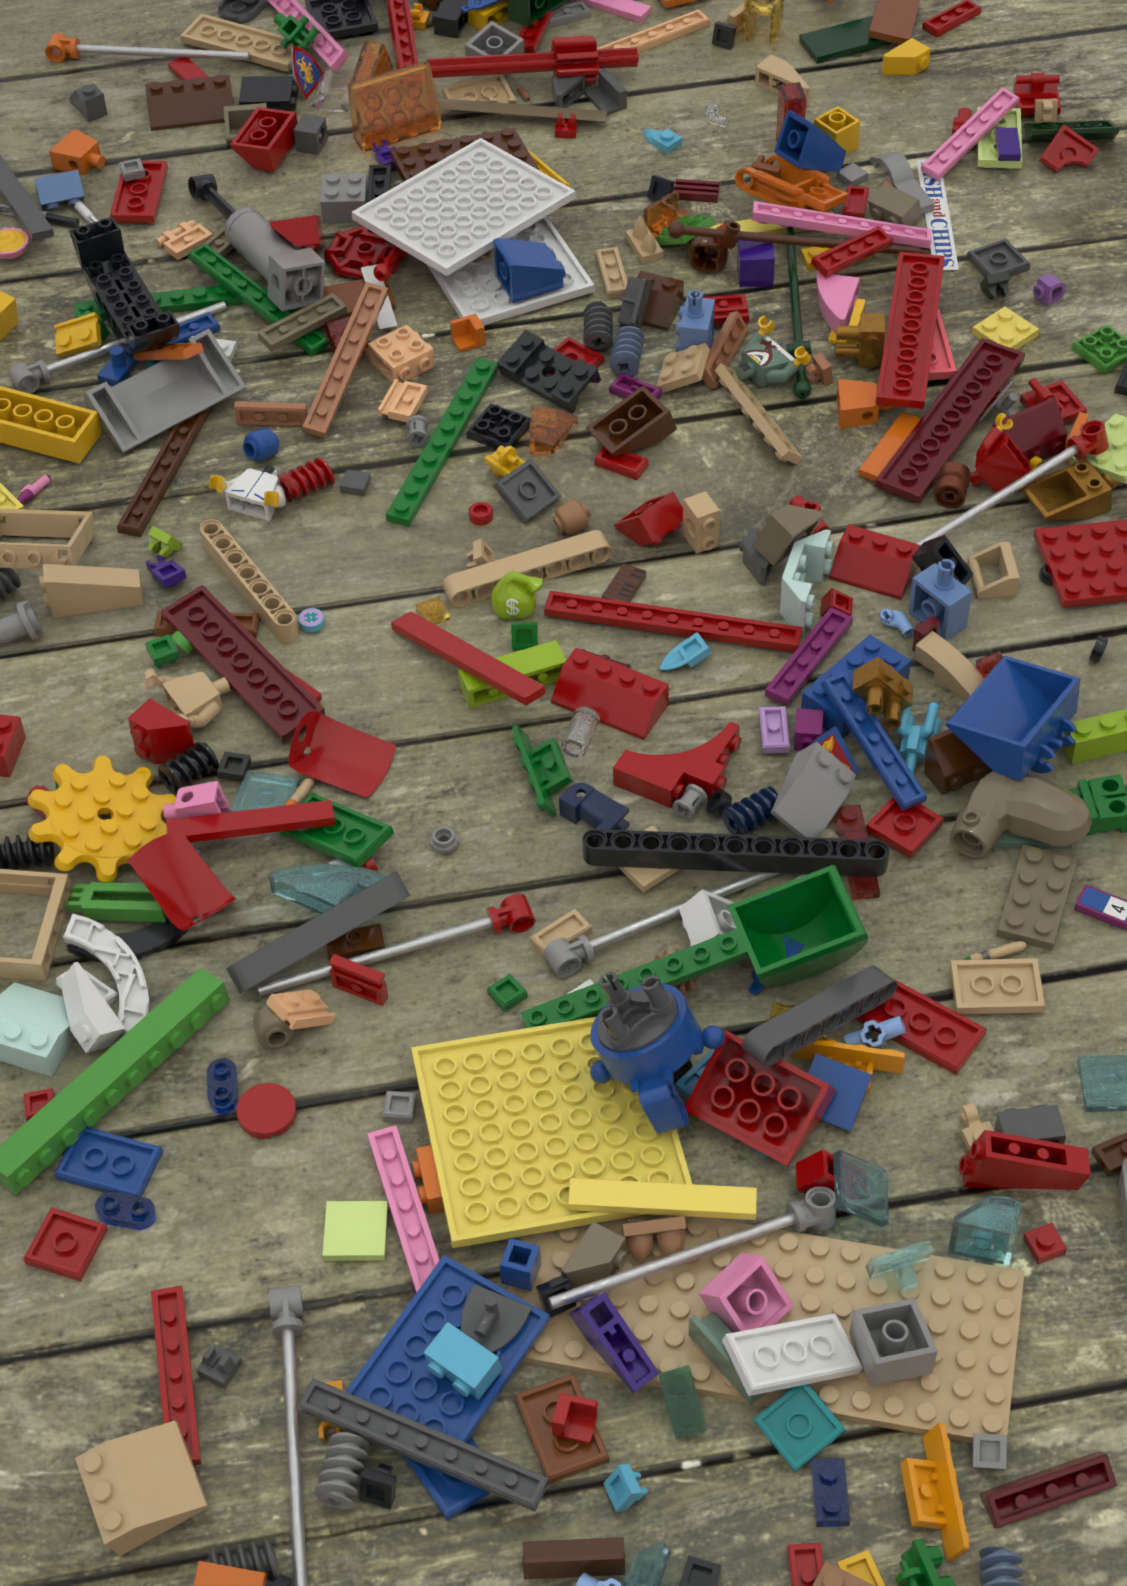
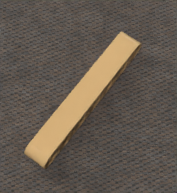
M215 519L202 522L199 529L202 545L207 554L254 612L259 613L260 619L278 641L290 643L296 640L299 632L295 612L221 522Z
M592 530L451 574L444 579L442 587L454 607H463L491 598L494 586L508 572L516 571L529 577L542 578L543 581L603 563L610 559L613 550L600 530Z

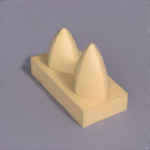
M639 216L635 221L633 229L625 231L626 240L642 264L663 259L662 248L646 226L644 219Z

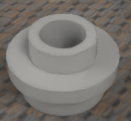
M439 827L431 835L430 844L435 851L447 853L456 848L458 838L451 828Z

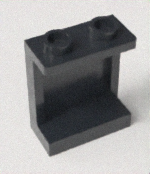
M293 76L242 77L239 105L266 103L269 109L285 108L291 112L297 109L296 97H298V86L293 83Z

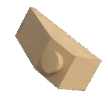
M769 55L756 66V85L805 107L809 106L810 87L787 61L774 55Z

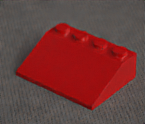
M725 1030L724 1043L721 1047L714 1050L685 1105L686 1111L789 1167L823 1117L836 1089L784 1060L765 1067L742 1049L744 1039Z

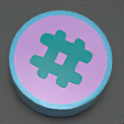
M308 608L299 614V626L305 632H318L325 625L324 614L319 609Z

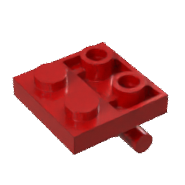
M1045 73L1016 75L1013 93L1020 97L1016 108H1021V115H1034L1035 99L1056 98L1058 100L1057 115H1060L1061 104L1057 84L1060 82V75H1045Z
M1032 378L1028 385L1033 390L1020 395V403L1025 409L1054 398L1064 424L1075 421L1079 412L1087 414L1086 407L1063 381L1042 386L1036 378Z

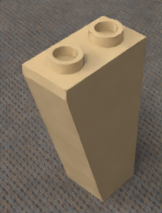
M43 564V575L39 576L41 591L46 590V593H44L46 609L51 608L53 618L144 605L139 569Z

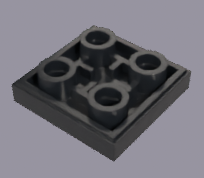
M490 403L467 431V438L498 449L501 445L503 447H514L531 427L532 418Z

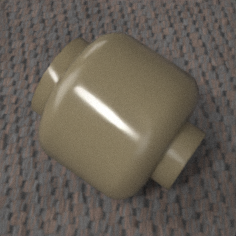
M269 1006L261 1008L255 1014L253 1028L261 1045L267 1048H279L291 1040L293 1030L289 1028L290 1023L288 1021L283 1022Z

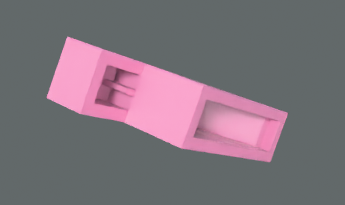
M817 270L818 307L827 325L836 334L837 325H849L856 299H859L860 277L838 275L837 272L825 278Z

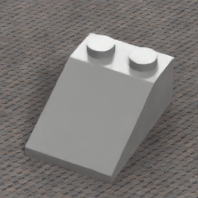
M815 742L796 753L771 814L799 837L817 838L848 796L856 774L818 742Z

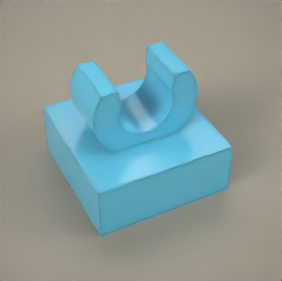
M630 1464L618 1465L603 1483L616 1512L627 1511L635 1501H640L648 1492L647 1488L640 1489L637 1481L641 1478V1474L633 1472Z

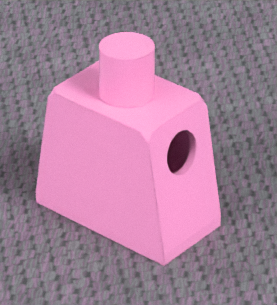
M218 781L182 787L178 790L176 802L164 805V817L166 820L232 812Z

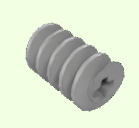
M347 1432L336 1433L330 1437V1447L326 1450V1459L322 1463L323 1471L319 1474V1484L315 1488V1495L327 1506L342 1510H352L355 1504L349 1498L356 1497L358 1494L357 1489L353 1486L360 1484L361 1477L355 1473H362L365 1469L364 1465L359 1461H365L368 1458L367 1452L361 1449L369 1446L370 1443L367 1440Z

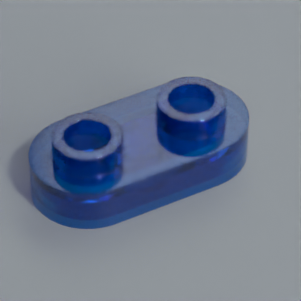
M227 1058L216 1059L207 1068L208 1102L211 1110L218 1114L232 1112L237 1107L239 1101L236 1065ZM220 1094H226L224 1097H219Z
M107 1192L102 1194L95 1203L98 1219L104 1224L144 1230L149 1228L156 1220L154 1204L145 1197ZM115 1203L112 1207H106L108 1204ZM139 1208L144 1209L142 1212H135Z

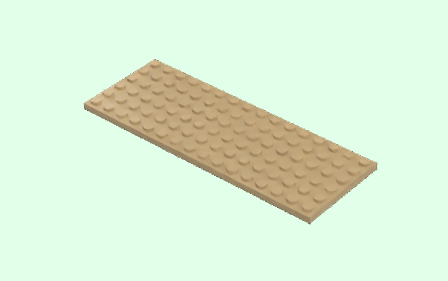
M646 1214L597 1224L622 1236V1224L678 1216ZM685 1216L686 1230L684 1231L683 1250L753 1225L708 1217ZM591 1224L521 1236L520 1241L540 1246L541 1266L532 1291L509 1286L508 1291L543 1311L536 1287L555 1277L561 1276L562 1268ZM780 1229L604 1291L659 1371V1374L645 1385L742 1403L748 1402L689 1337V1318L696 1315L701 1321L711 1314L698 1293L739 1254L747 1253L763 1256L793 1303L794 1307L776 1324L835 1313L859 1361L860 1358L849 1334L854 1310L915 1298L938 1351L932 1374L871 1386L864 1368H862L859 1374L809 1384L838 1420L921 1435L927 1433L937 1423H942L946 1426L949 1440L972 1444L973 1433L1008 1434L1024 1270ZM653 1236L651 1252L644 1262L635 1258L626 1244L627 1260L621 1269L616 1268L613 1275L665 1257L659 1247L656 1236ZM592 1296L576 1301L577 1306L551 1317L550 1322L522 1361L524 1364L622 1381L589 1344L569 1315V1313ZM790 1388L768 1392L753 1404L768 1407Z

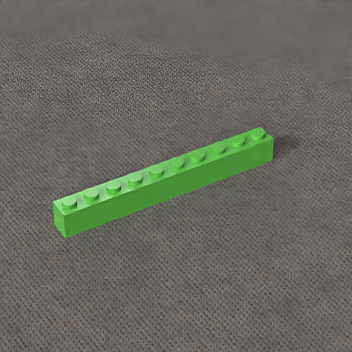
M199 968L1 1144L0 1184L15 1195L28 1186L35 1177L77 1141L81 1131L84 1134L83 1130L86 1127L91 1128L99 1119L116 1106L121 1099L137 1087L142 1080L159 1067L164 1060L180 1048L185 1041L230 1002L224 982Z

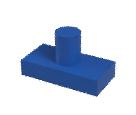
M119 345L109 349L111 359L97 375L100 383L107 382L110 386L117 385L126 380L141 361L134 360L133 355L126 354L123 347Z

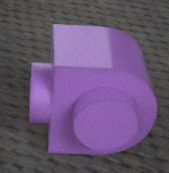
M1046 274L1038 278L1037 286L1033 288L1035 298L1046 306L1058 302L1066 291L1065 283L1053 274Z

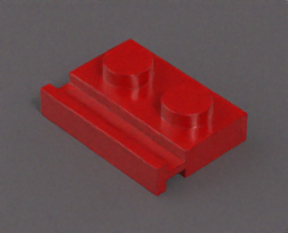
M745 294L703 297L715 299L714 326L724 325L728 315L735 311L739 312L744 323H749L750 315Z
M336 954L332 956L328 962L332 966L330 969L332 987L381 1006L385 1004L388 999L386 981L383 980L385 973Z

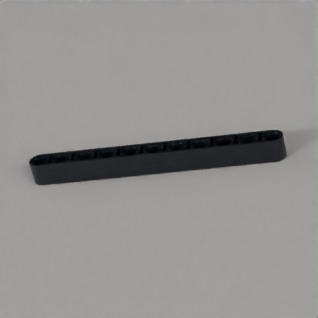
M608 829L589 830L582 838L584 861L592 866L810 874L835 865L840 876L880 877L887 871L890 851L889 846L885 842L868 839Z

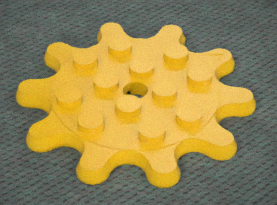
M104 755L98 756L94 760L92 771L88 773H78L66 764H59L52 772V777L57 782L59 788L54 791L37 789L28 796V805L42 811L46 815V820L35 823L29 829L28 837L30 840L36 843L54 842L60 847V853L54 860L58 870L70 871L79 863H90L95 867L96 876L101 882L115 881L117 869L120 865L130 864L128 859L141 847L167 834V825L162 821L164 805L176 802V796L172 794L156 795L147 789L153 781L150 769L140 767L132 774L123 775L113 770L110 758ZM110 813L111 819L102 820L98 815H108Z

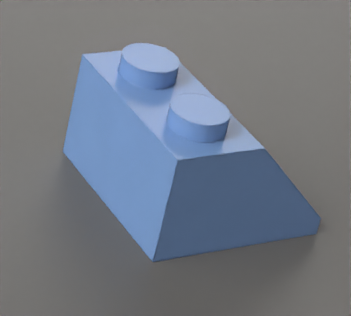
M78 170L35 178V188L41 208L46 207V210H54L59 208V204L68 203V206H73L76 202L84 199Z

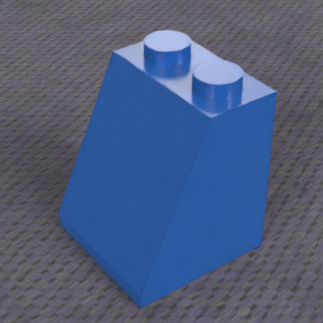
M787 110L774 152L799 168L840 172L846 150L818 126L795 112Z
M501 238L493 239L495 276L513 303L564 288L563 278L566 277L564 266L558 263L554 251H550L546 243Z

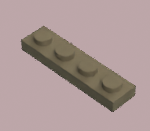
M331 293L258 331V339L273 352L347 313V306L334 293Z

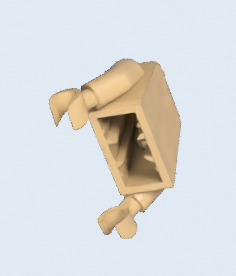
M147 669L145 672L146 678L143 679L146 689H152L156 685L164 689L166 702L174 713L190 722L191 731L196 728H204L223 709L220 696L231 691L225 677L211 682L206 674L201 671L185 676L170 677L165 675L157 676L155 670Z

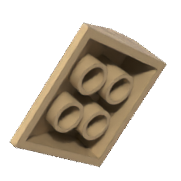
M176 1421L105 1441L75 1458L103 1543L120 1556L209 1508L180 1427Z

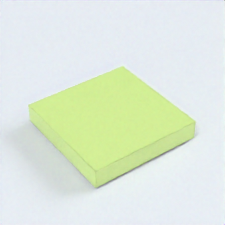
M326 1201L323 1261H385L388 1201Z

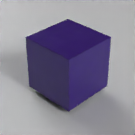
M739 240L737 243L739 287L773 286L775 264L773 243Z

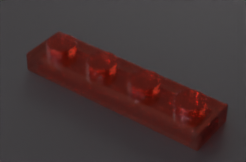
M861 805L840 806L833 816L837 835L842 839H868ZM846 876L852 901L880 897L877 877Z

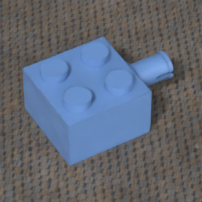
M695 289L689 291L685 306L680 307L679 320L681 321H677L676 335H679L680 339L676 341V352L702 343H706L709 349L712 346L715 299L703 298V293L700 290H697V297H695Z
M949 559L939 561L938 565L934 563L913 577L909 614L919 622H924L931 616L940 620L938 635L946 641L967 628L972 591L966 585L953 577L955 563Z

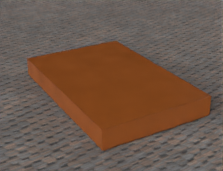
M575 1373L514 1394L515 1403L544 1475L549 1478V1484L610 1462L609 1454L597 1426L589 1445L552 1436L551 1422L560 1392L585 1398Z

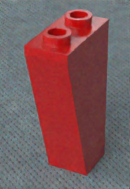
M984 1130L979 1138L973 1141L970 1150L965 1156L961 1157L959 1162V1173L963 1177V1187L1079 1190L1091 1175L1088 1148Z

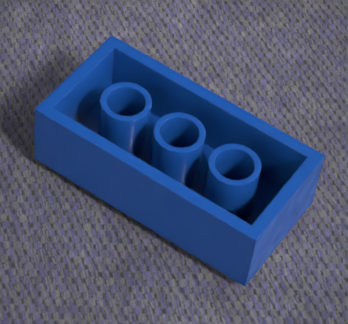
M869 634L802 692L801 709L824 710L822 728L829 730L836 726L841 737L845 738L851 731L821 686L822 680L846 671L853 682V670L877 657L890 664L895 671L909 680L911 660Z

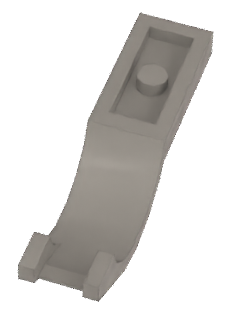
M888 151L870 157L869 161L874 168L879 167L880 163L887 168L894 188L919 199L922 214L934 211L935 203L914 179L910 164L903 154Z

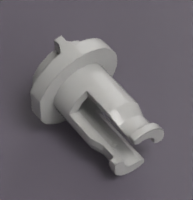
M28 600L16 603L18 611L0 619V644L11 642L28 634L33 641L40 638L38 631L43 630L33 606Z

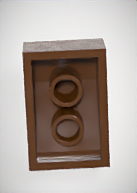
M644 386L637 389L586 427L587 431L613 457L658 444L677 430L671 412Z

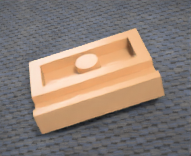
M395 379L378 408V416L387 415L389 419L407 422L409 417L416 415L428 393L427 385L409 381L401 383L398 379Z
M311 989L270 994L266 1002L283 1022L288 1021L290 1023L289 1028L291 1030L329 1025L333 1023L336 1017L334 1012L329 1013L327 1011L328 1006L320 999L319 994Z

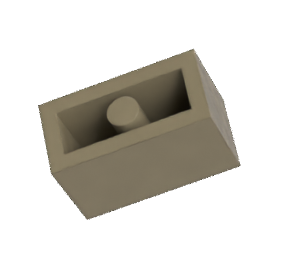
M886 183L867 200L870 215L875 220L912 226L922 216L919 199Z

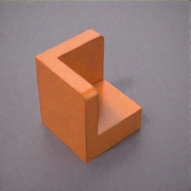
M476 313L450 322L451 339L459 352H465L486 345L485 327Z

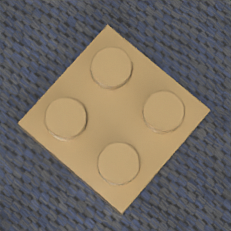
M707 344L692 345L687 349L671 352L666 355L656 387L662 389V393L701 381L710 351Z

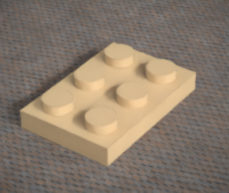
M1038 958L951 960L950 973L956 1013L961 1015L1044 1012L1045 1002Z

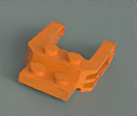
M778 154L769 157L765 163L773 165L774 160L779 162L781 167L780 179L751 167L742 168L735 175V183L739 189L776 205L808 210L812 208L814 211L825 212L847 202L849 194L830 186V178L827 174L814 169L799 168ZM744 173L750 175V185L745 183L743 178Z

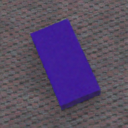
M995 128L998 161H1020L1021 150L1018 128Z

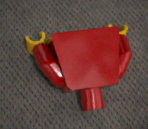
M1004 413L997 415L995 419L997 426L992 427L982 441L976 453V471L971 473L970 478L973 486L977 487L986 482L994 492H998L1037 468V465L1042 462V459L1039 457H1033L1028 461L1007 432L1002 433L1003 429L1007 430L1013 426L1011 419H1008L1006 424L1002 425V420L1006 417Z

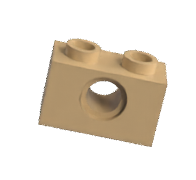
M705 491L683 499V536L695 553L698 554L719 546L720 510Z

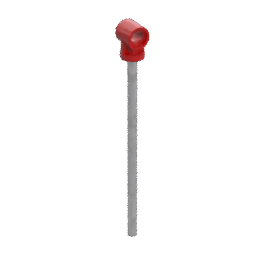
M1091 420L1084 423L1080 428L1081 435L1078 437L1073 436L1067 440L1068 448L916 542V544L921 546L925 541L942 535L947 536L1073 456L1077 460H1082L1088 454L1097 455L1105 452L1109 447L1105 423L1100 420Z
M513 894L501 902L500 909H495L494 906L488 907V917L349 958V960L362 965H368L490 927L494 935L502 933V928L508 927L513 933H522L532 928L536 920L527 897L524 894ZM325 965L257 986L259 995L262 997L331 976L330 969L332 966Z

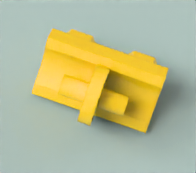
M501 445L493 454L484 457V463L490 466L492 473L498 477L506 476L525 462L517 456V450L512 446L503 447Z

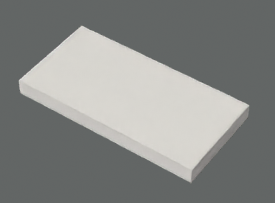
M835 1313L728 1333L722 1339L748 1396L859 1374L863 1368Z

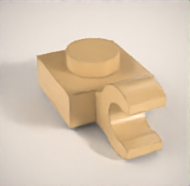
M974 1103L963 1105L962 1110L964 1113L960 1114V1118L966 1127L961 1130L960 1136L968 1151L973 1141H976L984 1130L994 1131L990 1121L980 1122Z

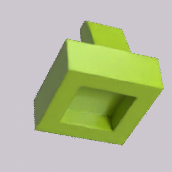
M152 526L148 533L151 536L148 549L156 553L158 548L161 547L158 555L165 559L174 550L178 552L183 544L155 526Z

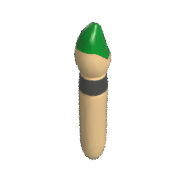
M1023 941L1012 942L980 953H973L964 960L999 959L1023 951L1027 944Z

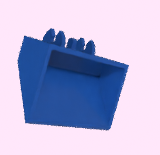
M1004 656L945 725L997 774L1022 781L1030 770L1040 774L1049 773L1055 767L1049 762L1043 761L1042 758H1054L1056 754L1052 749L1059 750L1061 747H1068L1075 742L1070 735H1065L1063 731L1069 733L1077 729L1070 720L1077 712L1081 678Z

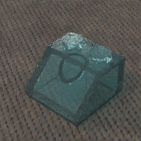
M989 1196L955 1215L948 1253L1010 1266L1022 1202L1005 1196Z

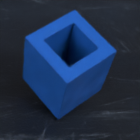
M510 1238L500 1263L501 1283L532 1291L541 1266L540 1246Z

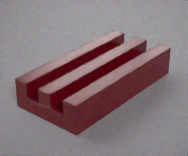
M676 179L674 200L717 203L720 182Z

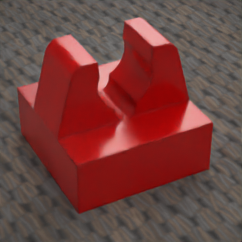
M558 113L555 124V138H576L578 120H576L574 113H570V119H563L562 113Z

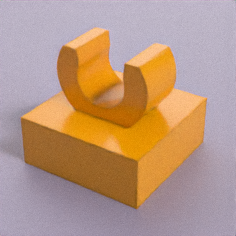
M414 3V9H410L413 29L426 30L430 20V11H423L422 4Z

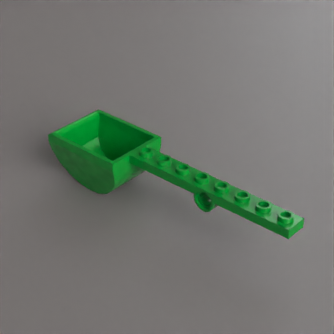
M831 865L728 905L737 929L628 970L617 976L625 990L641 986L644 979L653 975L658 976L662 984L676 986L749 957L761 984L780 986L814 977L842 964L864 948L868 942V935L836 866ZM784 936L804 944L799 954L787 958ZM599 982L522 1011L521 1015L526 1028L596 1017L608 1004V996Z

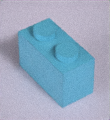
M449 1322L445 1324L423 1352L428 1363V1370L440 1379L444 1376L453 1382L452 1386L465 1397L471 1394L479 1400L502 1371L499 1357Z

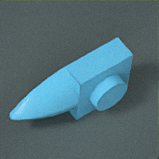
M668 128L664 131L644 129V136L647 141L666 154L682 145L683 137Z
M697 632L672 649L662 661L659 669L661 671L673 670L687 664L692 668L710 656L712 652Z

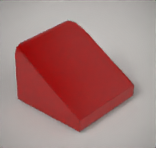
M831 588L821 599L820 616L823 617L830 607L852 616L853 598Z

